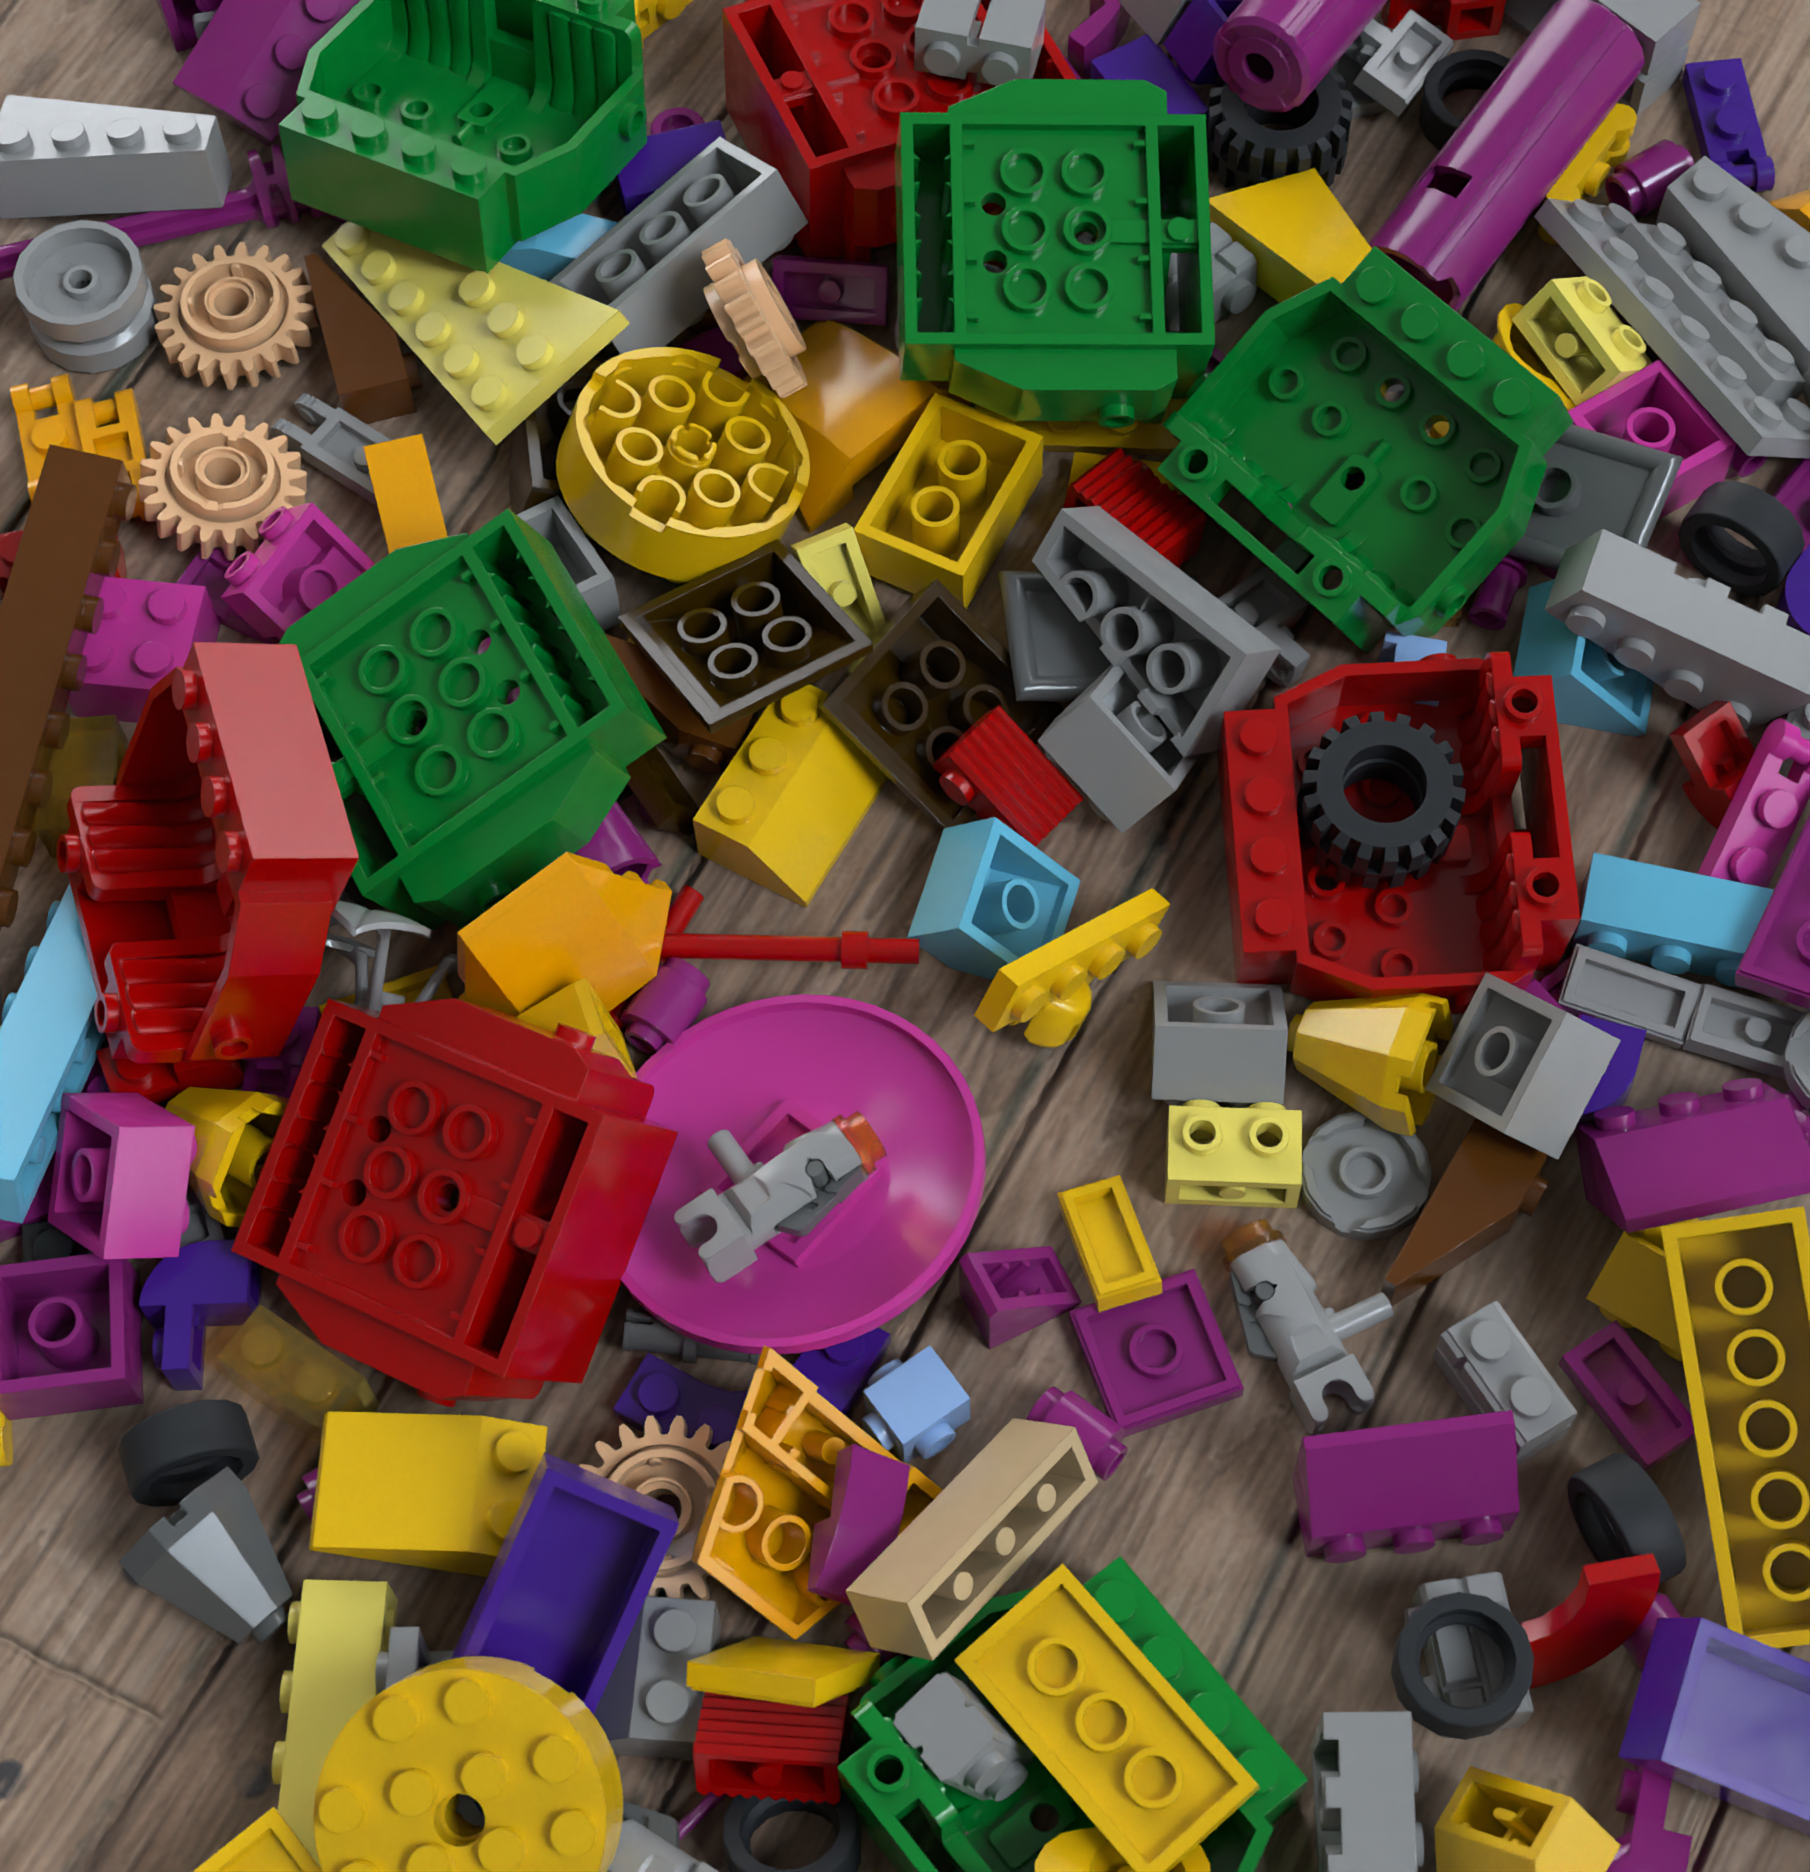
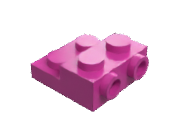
M312 502L289 509L282 506L273 511L260 526L259 533L265 540L253 554L251 551H247L241 554L226 570L224 578L231 585L221 598L263 638L276 636L281 641L288 627L374 566L375 563Z

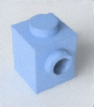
M930 1345L905 1363H902L900 1359H895L882 1366L868 1380L869 1387L863 1391L867 1415L861 1419V1422L866 1432L886 1450L892 1448L904 1463L910 1462L918 1455H921L923 1459H929L937 1455L955 1439L956 1433L954 1430L971 1419L970 1397Z

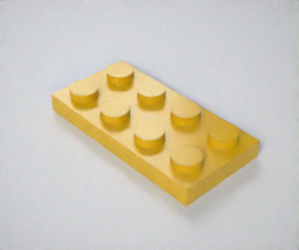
M1063 1563L954 1659L961 1670L1135 1872H1169L1260 1789L1257 1782Z

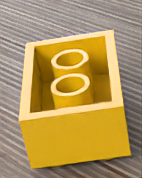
M934 393L854 528L869 575L913 594L938 579L967 609L1042 478L1043 436Z

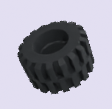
M1330 69L1300 106H1295L1286 112H1265L1246 104L1238 95L1228 89L1226 82L1218 75L1215 88H1211L1209 96V114L1206 130L1208 165L1211 171H1218L1217 180L1225 188L1234 185L1235 190L1315 168L1329 188L1334 183L1335 174H1341L1345 164L1353 111H1351L1353 103L1351 91H1345L1346 81L1341 74H1331ZM1269 123H1280L1292 126L1296 129L1280 131L1272 130L1261 125Z
M1384 711L1370 712L1367 723L1361 724L1357 715L1343 720L1340 733L1331 727L1322 735L1319 748L1313 747L1307 759L1297 800H1299L1297 805L1298 825H1303L1300 838L1306 849L1317 846L1314 861L1323 870L1330 864L1338 867L1336 878L1347 884L1352 875L1363 878L1362 888L1376 889L1379 879H1387L1389 889L1403 886L1407 873L1415 880H1418L1428 873L1431 862L1439 863L1453 838L1465 802L1466 789L1460 788L1464 778L1461 763L1450 764L1454 750L1446 740L1438 745L1433 742L1436 730L1426 723L1419 730L1409 726L1410 716L1398 713L1396 721L1391 722L1385 721ZM1362 780H1385L1395 784L1408 795L1415 808V813L1398 822H1375L1361 816L1351 807L1345 797L1344 790Z

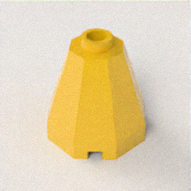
M1415 993L1370 999L1354 998L1317 1001L1306 1008L1303 1015L1296 1014L1293 1017L1288 1029L1287 1051L1293 1052L1296 1070L1383 1129L1411 1137L1416 1132L1415 1124L1422 1126L1428 1120L1436 1098L1435 1094L1425 1088L1442 1057L1438 1055V1038L1447 1041L1451 1039L1453 1022L1448 999L1425 993Z
M188 1087L171 1099L165 1108L195 1126L194 1135L197 1141V1152L190 1165L188 1183L209 1216L225 1226L240 1228L290 1098L252 1091Z

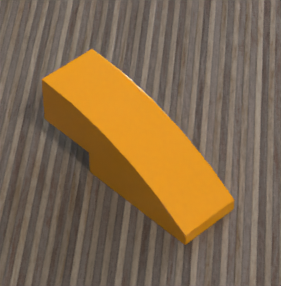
M423 434L363 446L389 554L399 548L448 537Z

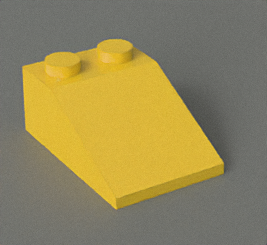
M328 1411L324 1415L309 1550L488 1577L546 1450L547 1426L482 1415Z

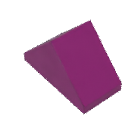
M1052 1246L967 1253L959 1260V1293L989 1350L1074 1309L1082 1302Z

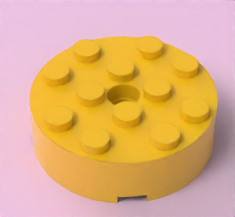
M649 347L622 353L603 363L594 371L591 380L580 393L562 435L557 451V477L567 506L589 538L595 540L617 558L642 571L666 578L673 583H686L739 559L776 539L781 542L808 486L810 478L809 452L802 431L793 415L782 401L756 378H752L748 384L737 376L718 368L722 359L705 353L673 347Z
M473 1656L449 1659L424 1667L391 1685L363 1705L345 1724L325 1758L318 1779L313 1811L314 1838L322 1872H607L618 1848L623 1820V1789L614 1751L604 1730L587 1706L573 1692L568 1693L552 1680L535 1672V1668L504 1658ZM460 1794L471 1796L480 1804L485 1816L484 1827L468 1823L461 1813H457L456 1807L459 1803Z

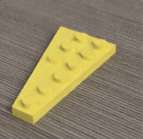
M349 221L344 223L336 233L321 245L496 445L630 324L624 315L615 308L501 262H498L487 274L486 272L477 271Z

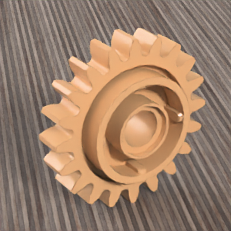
M727 238L702 251L701 257L707 266L705 267L706 271L713 283L703 288L706 300L728 342L732 343L738 352L739 361L753 379L762 374L763 376L766 375L772 389L776 390L779 397L783 399L808 385L807 377L796 356L806 350L805 342L782 296L760 261L755 258L745 264L737 248L735 249L732 242Z
M239 242L235 249V254L227 256L225 250L219 244L215 245L214 259L210 262L197 253L192 255L195 266L194 271L190 272L186 269L175 267L173 272L178 286L172 284L161 285L160 291L164 302L154 305V312L159 322L154 327L170 364L178 362L184 377L188 378L199 371L203 385L209 387L218 376L222 375L227 389L233 390L238 377L244 375L252 387H257L259 383L258 373L260 371L266 370L272 377L277 379L281 377L277 363L279 360L298 364L300 360L295 346L309 347L312 345L313 342L309 329L318 326L314 310L316 303L312 287L308 285L302 268H292L287 254H283L273 261L269 247L263 245L254 256H249L245 242Z
M213 413L211 426L207 428L202 427L200 422L194 417L188 418V434H183L173 427H168L166 429L167 445L152 441L150 443V459H141V479L138 480L140 502L144 503L146 521H157L158 536L161 539L177 533V550L182 552L197 542L200 543L202 559H207L215 547L223 549V553L228 561L234 560L237 546H244L247 551H251L254 554L259 548L258 540H265L259 533V528L273 511L282 506L289 509L305 504L307 474L306 471L301 470V455L299 452H288V438L285 435L268 440L267 423L263 422L256 426L254 430L248 431L246 430L244 415H239L234 420L233 425L227 427L224 426L219 413Z
M653 1415L647 1416L644 1426L645 1435L639 1439L625 1424L619 1426L622 1447L614 1450L608 1444L598 1441L595 1446L598 1454L604 1460L602 1467L596 1468L586 1464H580L579 1467L654 1499L664 1494L675 1495L680 1499L682 1512L678 1520L679 1526L647 1596L658 1597L659 1592L665 1590L667 1598L684 1599V1588L691 1586L695 1594L702 1600H708L709 1587L706 1578L709 1574L692 1562L691 1558L697 1534L716 1487L731 1442H724L714 1450H709L713 1437L712 1428L704 1424L689 1439L687 1438L686 1420L678 1415L674 1418L668 1434H662V1429Z

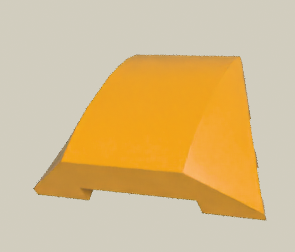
M831 320L817 321L801 333L806 350L796 356L807 377L808 385L783 399L779 397L776 390L772 389L766 375L763 376L762 374L756 378L770 389L787 407L799 425L806 441L810 459V478L798 507L802 512V520L810 534L854 499V484L905 444L934 393L967 406L972 404L968 400L949 393L948 381H900L898 352ZM747 375L742 380L749 384L752 377Z
M565 852L457 932L458 976L465 984V992L458 999L500 1010L516 1017L571 983L586 977L608 1012H610L657 975L672 890L664 881L655 879L651 884H647L635 872L627 871L622 876L617 875L605 863Z
M764 1345L721 1473L697 1534L691 1561L788 1637L796 1640L840 1604V1602L807 1591L814 1525L831 1516L837 1452L855 1444L899 1462L902 1461L898 1460L817 1393L818 1386L772 1348ZM910 1465L907 1492L898 1536L943 1491L912 1465Z

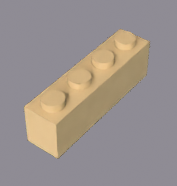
M1013 1418L847 1588L846 1594L871 1647L933 1661L1098 1483L1075 1427Z

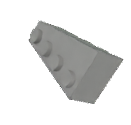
M1090 506L1061 509L1033 557V563L1079 622L1086 621L1103 643L1100 650L1114 667L1121 666L1140 691L1137 697L1152 716L1158 715L1174 735L1171 741L1182 756L1188 757L1217 751L1224 711H1238L1246 708L1281 651V648L1101 507Z
M1601 529L1565 550L1544 611L1565 623L1567 628L1574 634L1588 638L1614 655L1616 660L1622 665L1636 669L1662 686L1670 696L1687 702L1699 711L1715 700L1730 701L1745 732L1810 703V636L1786 625L1789 614L1767 604L1760 609V612L1750 609L1729 599L1728 595L1731 588L1711 578L1707 580L1699 578L1685 579L1675 574L1676 562L1605 529Z
M1411 1711L1323 1712L1311 1742L1318 1872H1417V1867H1422L1424 1862V1839L1421 1822H1415L1414 1793H1418L1419 1766L1416 1749H1413Z

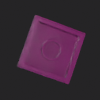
M1195 1269L1162 1279V1294L1102 1312H1098L1095 1303L1069 1311L1070 1324L1105 1413L1125 1428L1124 1437L1243 1396L1244 1387Z

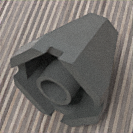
M227 1466L179 1502L181 1508L168 1519L163 1516L148 1529L118 1562L140 1587L237 1644L241 1645L252 1636L261 1645L288 1621L289 1612L284 1607L294 1596L246 1486Z

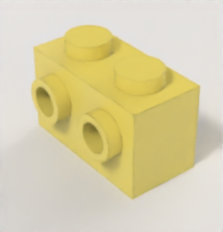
M1588 276L1551 279L1512 318V321L1575 406L1653 363L1645 353L1646 345L1642 337L1634 329L1622 323L1610 307L1612 301L1608 292L1598 282L1589 279Z
M1202 1099L1184 1102L1181 1106L1169 1105L1166 1127L1165 1203L1297 1208L1302 1186V1110H1286L1283 1105L1273 1102L1254 1103L1247 1108L1220 1107L1216 1102Z

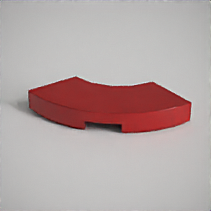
M1653 1553L1584 1565L1577 1587L1562 1604L1543 1616L1520 1623L1527 1632L1534 1655L1532 1684L1529 1689L1562 1680L1592 1666L1618 1648L1633 1634L1650 1611L1659 1587L1660 1570Z

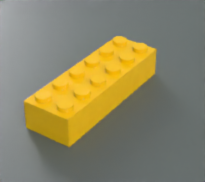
M1802 1206L1662 1226L1660 1228L1727 1628L1773 1648L1809 1645L1810 1237L1805 1208Z

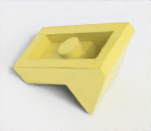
M844 523L790 545L794 557L871 640L886 622L853 527Z

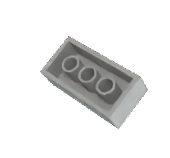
M718 137L549 282L615 308L629 321L630 324L601 350L609 357L613 358L636 349L664 347L685 328L698 323L704 317L706 310L710 308L703 288L713 283L706 271L705 267L707 266L701 257L702 251L727 238L732 242L734 248H737L745 264L755 258L762 263L773 253L784 249L791 242L793 236L809 222L777 169L725 139Z

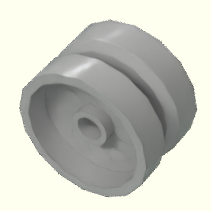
M73 221L56 225L38 235L19 255L13 275L16 296L24 314L29 319L30 328L37 345L50 361L69 371L98 373L119 368L138 357L154 339L156 334L154 325L159 323L154 312V305L157 304V299L151 282L146 275L139 249L125 232L105 222Z

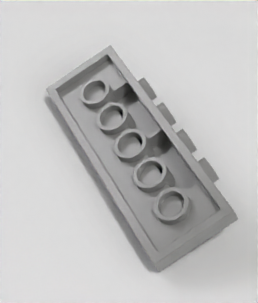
M1547 198L1535 214L1536 220L1589 279L1595 280L1604 287L1610 295L1612 305L1748 456L1810 458V409L1794 399L1807 381L1800 375L1794 357L1782 345L1773 340H1768L1763 335L1762 327L1758 323L1755 314L1742 303L1729 298L1720 276L1706 264L1695 261L1690 248L1686 245V240L1677 230L1665 223H1658L1657 225L1637 223V220L1629 211L1614 203L1605 206L1590 204L1582 199L1566 201Z

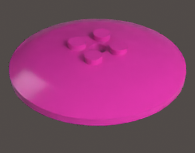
M800 994L751 1001L719 1012L686 1029L681 1033L674 1045L666 1043L636 1072L639 1080L654 1086V1097L646 1118L679 1131L626 1271L621 1277V1284L637 1303L672 1330L697 1342L719 1349L747 1354H761L764 1345L772 1348L778 1354L801 1353L830 1347L876 1329L898 1316L919 1300L939 1280L965 1243L977 1217L984 1190L986 1145L982 1122L973 1094L964 1076L950 1056L931 1037L900 1016L872 1004L830 995ZM833 1121L858 1153L863 1162L861 1166L869 1178L862 1182L842 1203H838L808 1235L800 1237L782 1232L754 1250L758 1258L757 1261L723 1283L714 1282L699 1256V1248H691L674 1221V1215L677 1210L710 1188L717 1195H720L735 1185L708 1148L707 1142L709 1138L720 1130H728L753 1165L758 1162H762L765 1165L781 1154L784 1146L790 1141Z

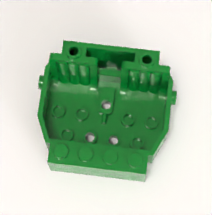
M361 0L309 50L296 93L298 106L278 124L292 200L488 274L518 241H524L581 214L647 143L648 126L641 30L636 24L634 0Z
M1013 79L949 106L947 113L900 112L895 150L900 381H948L949 393L1015 421H1098V424L1105 428H1124L1134 424L1135 421L1161 423L1170 399H1187V393L1193 383L1204 374L1215 347L1206 114H1167L1166 91L1146 80ZM1160 199L1163 200L1167 206V209L1164 212H1161ZM987 203H995L1003 209V212L999 215H989L983 210L982 206ZM1079 232H1088L1095 238V242L1089 245L1081 244L1076 240L1075 235ZM1171 253H1177L1180 331H1165L1164 301ZM989 260H996L1001 262L1005 269L1000 273H991L983 264Z
M1374 246L1342 284L1334 277H1331L1267 309L1212 373H1204L1193 383L1187 393V402L1178 412L1174 411L1162 424L1180 443L1157 470L1183 495L1197 505L1201 511H1204V514L1278 576L1365 654H1368L1391 627L1404 637L1414 635L1428 638L1434 636L1461 609L1468 597L1524 536L1547 467V462L1543 456L1574 421L1556 392ZM1398 384L1404 386V393L1400 399L1393 402L1385 400L1386 392L1391 386ZM1440 421L1449 423V430L1445 436L1438 439L1430 437V429L1435 423ZM1364 473L1365 481L1360 488L1356 490H1348L1346 488V482L1352 474ZM1232 487L1241 493L1287 536L1274 553L1268 550L1217 505ZM1334 569L1341 570L1343 573L1341 585L1334 590L1324 589L1322 582L1325 574Z
M509 508L471 535L466 532L394 550L288 627L279 643L295 644L298 648L359 855L351 876L362 896L429 928L431 931L447 920L464 928L565 852L574 854L587 845L631 778L625 767L667 738L552 544ZM491 638L489 648L484 653L478 654L482 641ZM520 687V694L517 700L507 705L509 693L513 689ZM427 718L424 729L416 735L417 724L422 719Z
M1119 1556L1082 1586L1259 1785L1260 1789L1200 1843L1210 1863V1872H1255L1274 1829L1272 1825L1299 1804L1308 1778L1130 1566ZM1034 1588L991 1598L933 1661L914 1656L907 1661L903 1655H898L888 1661L871 1677L869 1683L873 1688L863 1695L859 1706L850 1713L855 1746L859 1750L837 1767L842 1790L855 1805L858 1811L859 1823L897 1872H938L899 1822L918 1805L955 1869L952 1872H1034L1036 1859L1044 1845L1064 1832L1082 1828H1097L1034 1754L1032 1757L1033 1761L1025 1768L1028 1771L1026 1780L1014 1793L998 1802L994 1799L981 1801L954 1788L952 1785L941 1782L920 1757L922 1752L914 1749L893 1724L896 1718L895 1714L937 1674L941 1675L947 1672L979 1691L954 1659ZM898 1778V1780H899L898 1782H896V1783H894V1784H891L893 1781H895V1780ZM1041 1808L1053 1811L1058 1818L1057 1825L1047 1832L1037 1830L1030 1821L1031 1815Z

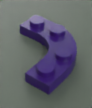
M877 1327L849 1341L823 1349L802 1352L792 1366L819 1387L816 1391L846 1415L858 1399L890 1345V1333ZM647 1353L614 1406L613 1411L616 1418L645 1433L646 1418L651 1415L659 1423L662 1434L669 1433L670 1426L676 1415L682 1416L686 1420L687 1438L689 1439L694 1436L701 1426L707 1424L713 1430L709 1450H714L724 1442H731L748 1390L730 1392L705 1384L656 1356Z

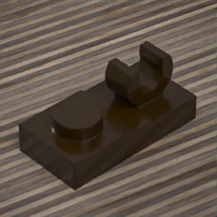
M656 746L625 767L631 778L618 799H625L634 792L639 799L636 803L637 811L651 827L658 831L666 829L688 836L695 832L693 818L698 812L699 807Z

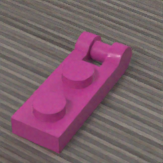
M1782 718L1774 720L1766 728L1697 874L1763 888L1768 887L1810 798V739L1807 740L1801 736L1800 728ZM1789 758L1794 762L1787 777L1778 774L1783 761Z

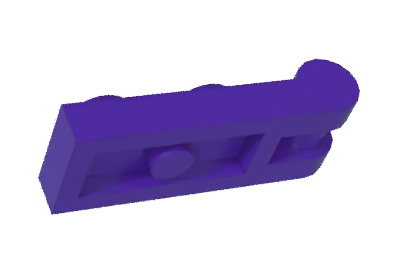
M1741 58L1685 63L1681 79L1701 157L1706 156L1745 186L1750 187L1755 193L1772 191L1775 183L1774 163L1770 156L1767 157Z

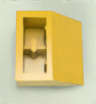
M1469 1766L1434 1826L1437 1872H1606L1621 1846L1572 1797Z

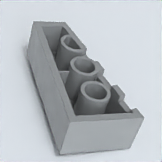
M6 95L0 110L1 219L223 208L233 171L216 116Z
M1703 156L1667 187L1655 225L1665 223L1677 230L1686 240V245L1690 248L1695 261L1706 264L1720 276L1729 298L1742 303L1755 314L1758 323L1762 327L1763 335L1768 340L1779 343L1792 354L1799 368L1800 375L1810 373V233L1709 158ZM1804 387L1794 397L1795 399L1805 392Z

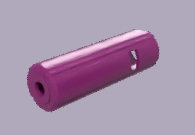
M1243 0L1222 24V27L1214 37L1213 57L1218 74L1226 82L1228 89L1250 106L1265 112H1286L1295 106L1298 107L1388 0Z
M1561 0L1559 3L1556 2L1368 243L1370 247L1376 246L1457 312L1640 74V70L1645 62L1641 44L1633 30L1626 23L1624 24L1619 17L1611 13L1610 9L1591 0Z

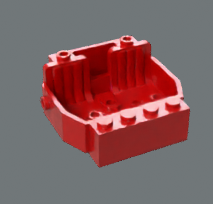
M745 0L743 3L722 8L726 109L750 154L778 170L809 223L794 235L805 257L836 259L843 256L844 260L870 262L872 247H880L896 242L895 150L900 112L947 113L949 106L996 87V85L977 82V73L968 72L966 80L914 70L915 26L924 0ZM981 0L975 21H981V30L991 0ZM1045 27L1044 42L1033 79H1077ZM987 203L982 206L986 213H991L999 207L995 203Z
M193 642L184 666H176L151 687L118 771L116 785L79 786L72 790L66 806L70 826L67 834H61L57 842L58 867L61 873H68L97 993L95 1001L97 1029L100 1033H106L112 1059L129 1058L133 1062L140 1064L266 1059L280 1056L320 974L331 913L334 911L359 859L297 645Z
M1509 651L1488 652L1484 660L1480 658L1457 659L1455 655L1449 653H1436L1427 655L1420 659V661L1341 664L1275 696L1271 709L1224 711L1217 747L1236 983L1289 984V992L1316 1002L1425 993L1448 999L1451 1014H1464L1486 972L1525 990L1534 972L1553 971L1556 969L1581 918L1552 675L1513 677ZM1439 701L1438 707L1414 702ZM1384 711L1385 721L1395 722L1398 713L1410 716L1409 726L1417 730L1424 723L1436 730L1433 742L1437 745L1446 740L1452 747L1454 753L1450 764L1461 763L1464 778L1460 788L1466 789L1465 802L1445 855L1438 864L1431 862L1426 875L1415 880L1407 873L1405 882L1400 887L1389 889L1387 879H1379L1376 889L1362 888L1363 878L1352 875L1347 884L1336 878L1338 867L1330 864L1323 870L1314 861L1317 846L1306 849L1300 838L1303 825H1298L1297 805L1299 800H1297L1307 759L1313 747L1319 748L1322 735L1331 727L1340 733L1343 720L1357 715L1361 724L1367 723L1370 712ZM1519 775L1526 829H1515L1511 796ZM1362 780L1344 790L1345 797L1351 807L1361 816L1375 822H1398L1415 813V808L1408 795L1395 784L1385 780ZM1320 876H1329L1335 880L1337 887L1329 891L1322 890L1316 885L1315 879Z
M328 998L231 1251L280 1273L276 1285L322 1344L417 1388L416 1393L426 1400L447 1407H455L457 1400L490 1402L510 1398L534 1399L541 1391L544 1381L583 1383L621 1284V1277L626 1271L679 1131L646 1118L654 1097V1086L631 1077L619 1059L592 1049L597 1037L577 1028L558 1023L554 1033L503 1011L456 998L383 1005L381 1011ZM458 1187L460 1199L457 1207L453 1210L450 1198L452 1192Z

